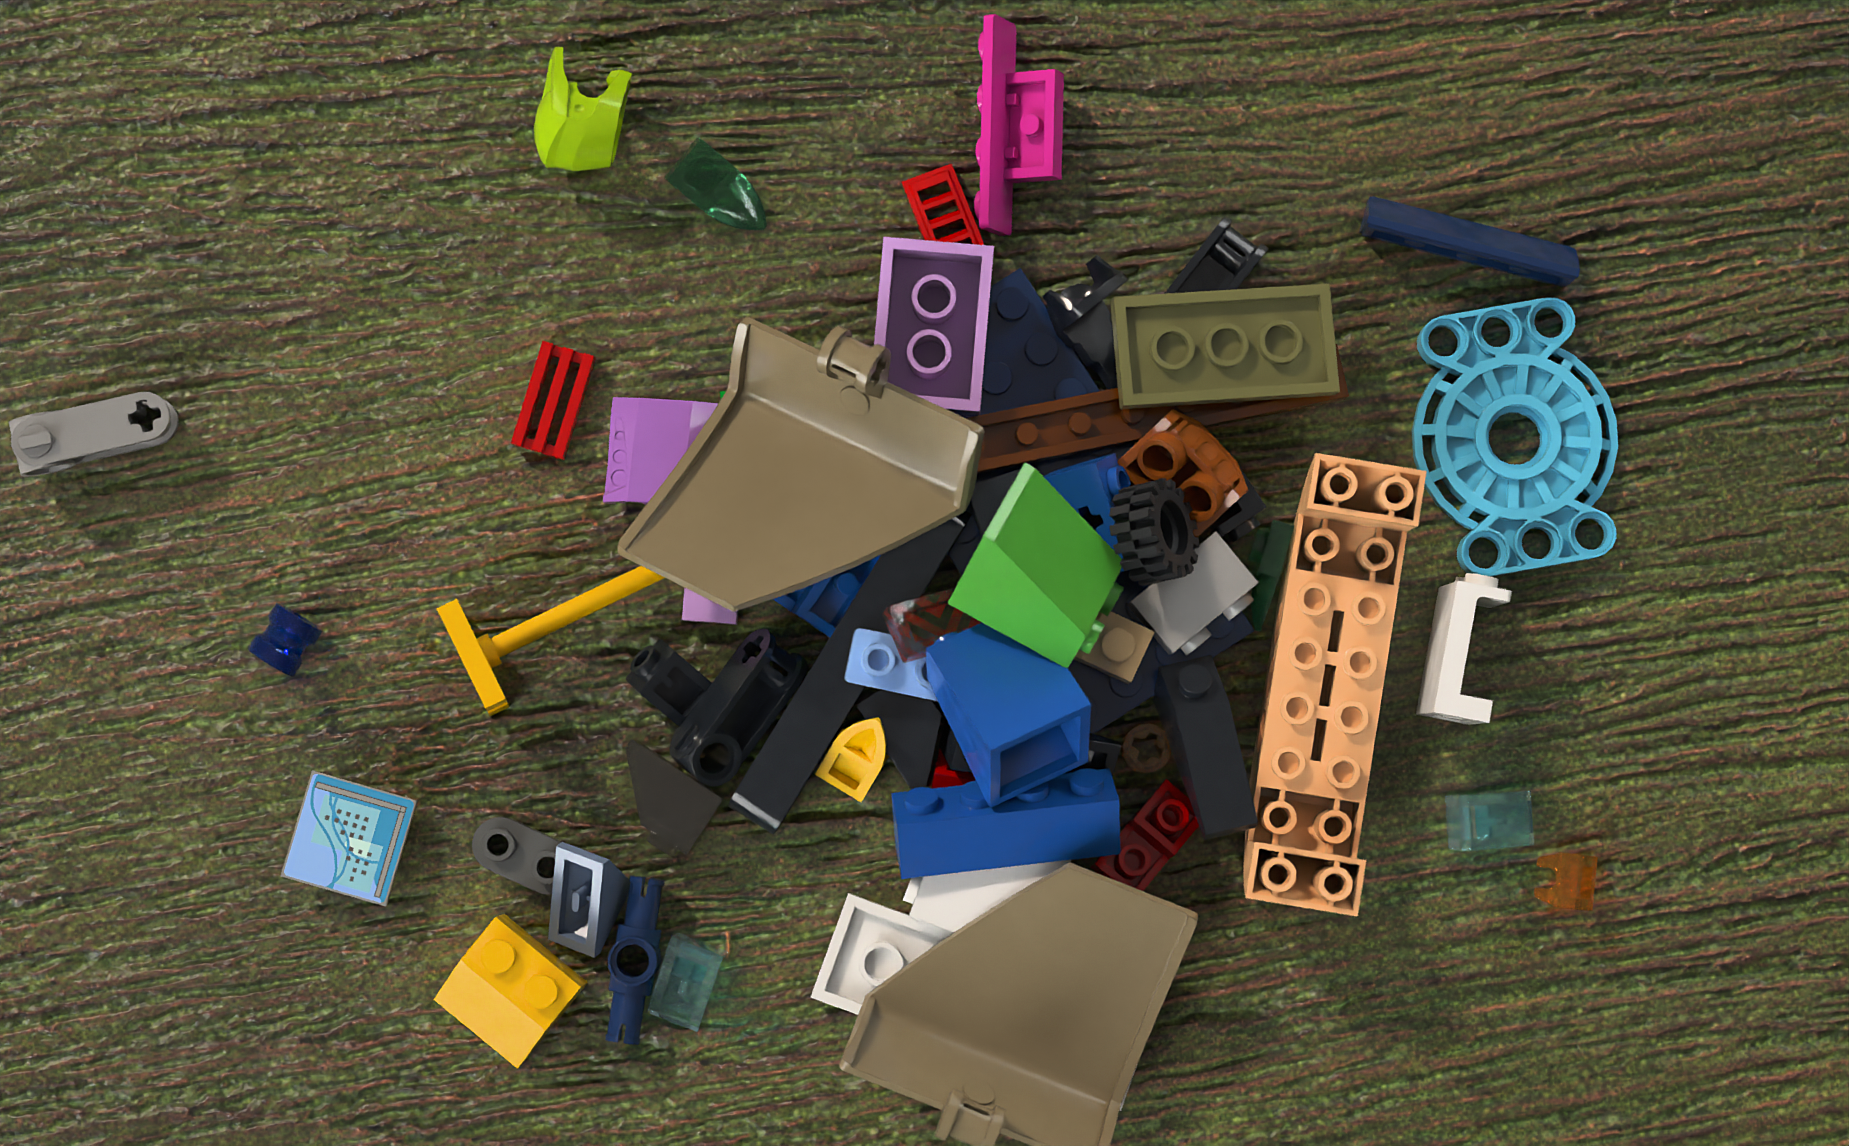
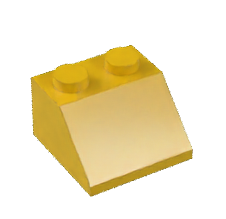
M502 914L492 920L460 959L434 1000L518 1069L588 982L507 915Z

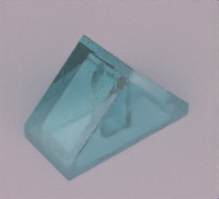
M1531 791L1445 795L1449 850L1477 851L1534 845Z
M681 933L673 935L667 946L647 1013L698 1032L728 952Z

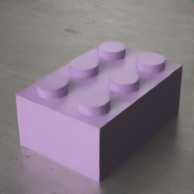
M883 237L874 345L880 344L891 351L888 382L959 416H978L981 404L994 246Z

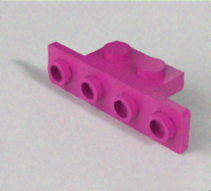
M990 14L984 16L983 32H981L978 40V50L983 61L982 84L977 91V105L981 113V137L976 143V159L980 167V190L976 193L974 208L981 229L998 236H1010L1012 233L1013 183L1062 180L1064 73L1056 69L1016 72V26L997 14Z

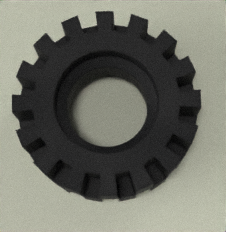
M1166 478L1118 490L1119 494H1116L1112 500L1116 507L1110 508L1109 517L1115 520V525L1110 526V534L1116 536L1118 542L1113 545L1115 554H1122L1123 558L1120 562L1124 571L1130 570L1129 578L1133 582L1138 581L1139 585L1142 586L1187 577V574H1191L1194 570L1192 564H1196L1198 560V555L1193 550L1199 548V538L1193 536V530L1198 529L1196 519L1190 520L1189 513L1193 509L1190 502L1183 503L1185 495L1181 488L1175 489L1176 483L1172 480H1166Z

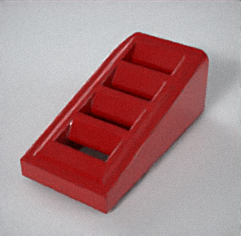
M952 163L902 181L904 192L922 240L961 243L968 240L970 244L984 245ZM947 182L949 192L921 202L917 192ZM954 202L956 211L928 220L925 212ZM959 221L962 222L964 230L936 240L933 231Z

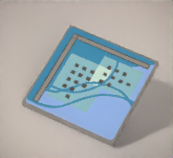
M312 771L280 876L387 906L418 800Z

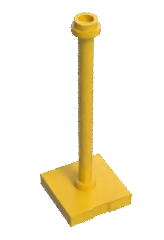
M639 566L492 638L489 637L488 633L478 638L475 637L457 599L436 609L489 716H492L509 707L492 671V668L502 664L501 657L648 587L665 577L643 566Z

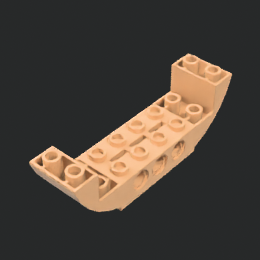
M1315 453L1299 501L1284 572H1282L1249 786L1258 825L1256 828L1245 830L1243 865L1245 898L1358 917L1366 860L1357 859L1406 537L1407 532L1418 527L1427 471Z

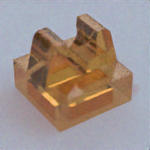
M1562 852L1539 857L1537 859V866L1551 868L1557 877L1556 884L1550 889L1534 888V896L1537 899L1554 905L1553 907L1593 911L1598 857Z

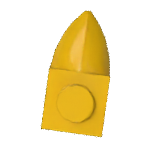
M880 718L862 720L846 729L842 728L815 773L816 776L859 802L863 801L889 757L886 755L887 742Z

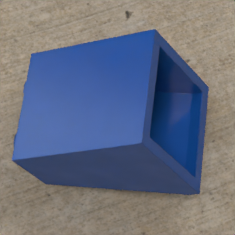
M983 622L960 633L951 632L936 640L933 645L926 648L927 679L990 808L1088 762L1091 703L1068 668H1064Z

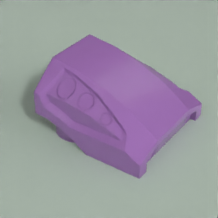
M613 397L608 466L603 502L605 504L640 502L646 505L693 443L718 403Z

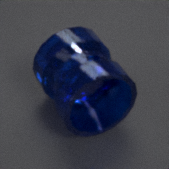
M277 602L268 615V627L264 633L255 635L247 649L277 670L294 677L303 664L301 655L308 646L316 644L323 630L305 617Z

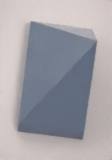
M564 842L558 844L555 854L548 940L593 958L599 955L629 893V879L607 858Z

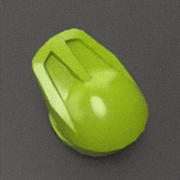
M554 47L549 61L542 100L538 106L534 123L535 144L540 160L546 168L583 171L612 167L620 138L632 73L624 70L611 71L606 78L608 85L606 91L597 98H589L579 93L578 81H567L564 72L563 47Z

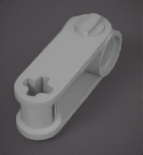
M137 392L63 410L29 414L9 421L12 435L11 447L17 457L20 474L23 477L54 473L71 468L76 464L158 446L168 442L176 434L179 426L178 414L175 408L168 401L151 392ZM148 407L161 414V418L153 421V430L151 431L138 424V420L146 417V408Z

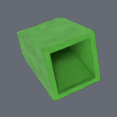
M1024 463L981 539L948 604L1064 668H1068L1079 649L1087 654L1090 653L1105 625L1096 620L1098 613L1100 612L1108 617L1124 588L1115 583L1122 568L1120 565L1122 558L1115 554V551L1034 467Z

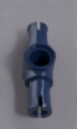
M630 875L624 924H618L616 942L608 955V968L611 973L608 990L613 991L605 1040L618 1043L622 1037L623 1024H625L624 1044L639 1045L646 996H652L654 976L662 962L659 948L662 930L656 927L665 880L649 879L645 896L646 877ZM627 945H638L646 950L649 956V965L644 973L634 975L623 968L621 954Z

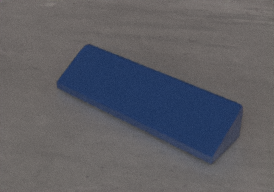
M1374 196L1369 197L1366 203L1359 233H1362L1361 236L1560 287L1569 285L1579 276L1580 266L1577 251L1570 246Z

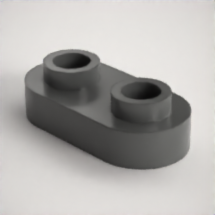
M508 817L491 818L477 828L472 840V850L481 866L538 893L552 894L553 877L543 876L539 865L545 857L555 859L556 846L562 841ZM496 834H502L508 840L509 847L503 855L495 854L490 848V841Z

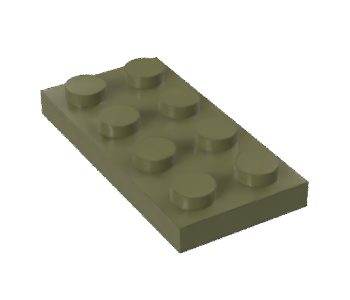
M1330 284L1113 297L1110 301L1120 409L1331 396L1340 392Z

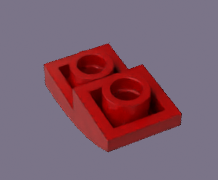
M1167 779L1164 780L1120 831L1121 854L1100 856L1090 868L1098 874L1144 891L1167 861L1179 851L1199 826L1189 798Z

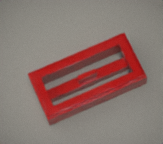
M542 341L511 440L512 445L565 460L596 361L595 356ZM552 357L559 359L536 436L533 440L527 438ZM572 362L580 365L556 444L553 446L546 444Z

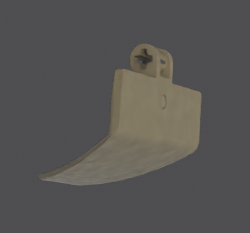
M745 317L738 324L727 391L675 468L621 537L618 543V553L733 612L789 594L858 566L965 512L974 492L984 428L889 383L890 349L880 344H876L873 347L852 338L851 331L846 328L836 326L832 329L824 340L821 349L818 350L750 317Z
M1069 862L969 922L868 993L862 1003L839 1068L847 1073L943 1110L935 1137L944 1141L949 1136L972 1146H994L1000 1133L1031 1146H1110L1121 1103L1195 931L1198 914Z

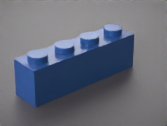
M1086 768L1073 773H1065L991 808L986 802L977 781H971L959 786L932 789L917 787L906 792L891 793L895 847L901 879L1121 854L1119 798L1110 769L1095 770Z

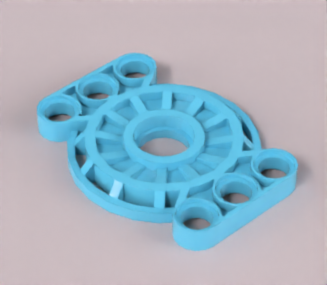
M1546 297L1440 316L1427 323L1420 330L1417 337V349L1420 357L1427 364L1440 370L1428 382L1417 404L1412 427L1413 458L1417 470L1427 471L1424 487L1435 504L1456 523L1471 530L1460 541L1457 548V560L1460 567L1466 573L1493 577L1589 560L1606 554L1615 543L1616 527L1613 520L1606 513L1592 506L1601 497L1614 470L1618 450L1617 420L1609 396L1594 372L1574 354L1560 348L1573 333L1575 315L1572 308L1559 298ZM1552 309L1561 316L1563 328L1558 336L1547 338L1536 330L1534 318L1539 310ZM1490 318L1503 320L1510 329L1508 343L1502 347L1488 345L1481 334L1484 321ZM1445 327L1456 335L1457 348L1452 355L1439 356L1430 349L1428 337L1433 329ZM1552 355L1561 361L1557 364L1547 358ZM1571 368L1585 379L1594 393L1593 396L1589 394L1583 383L1570 372ZM1448 373L1458 377L1452 384L1442 380ZM1435 391L1442 398L1435 410L1432 424H1423L1427 405ZM1598 405H1600L1606 423L1607 439L1602 438L1601 420L1596 408ZM1507 413H1519L1529 417L1536 425L1540 434V446L1536 455L1530 461L1521 465L1508 464L1501 461L1493 453L1489 444V431L1493 422ZM1422 437L1431 438V452L1436 469L1431 472L1428 470L1423 455ZM1605 452L1602 473L1596 484H1594L1591 478L1598 466L1600 453ZM1442 479L1450 493L1462 503L1458 510L1443 497L1434 482ZM1580 493L1587 496L1583 503L1574 500ZM1473 511L1484 516L1479 523L1468 518ZM1583 519H1592L1602 527L1604 532L1603 541L1597 549L1589 550L1583 548L1576 540L1575 530ZM1529 529H1540L1549 536L1551 548L1549 553L1542 559L1531 558L1523 550L1522 538ZM1477 538L1491 540L1497 548V560L1488 569L1479 568L1470 560L1469 547Z

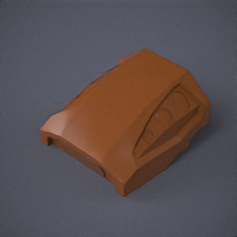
M1174 409L1118 460L1119 466L1124 467L1127 471L1131 486L1166 478V480H1172L1176 483L1175 489L1181 488L1185 493L1183 503L1190 502L1193 509L1189 513L1190 520L1196 519L1198 529L1193 530L1194 537L1201 535L1248 491L1239 464L1201 422Z

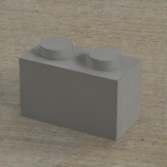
M1217 532L1201 543L1199 548L1194 549L1198 555V560L1196 564H1192L1194 570L1191 574H1187V577L1151 584L1127 604L1144 626L1154 631L1153 637L1168 655L1181 648L1187 656L1212 635L1205 626L1221 613L1228 620H1231L1254 601L1248 591L1259 582Z

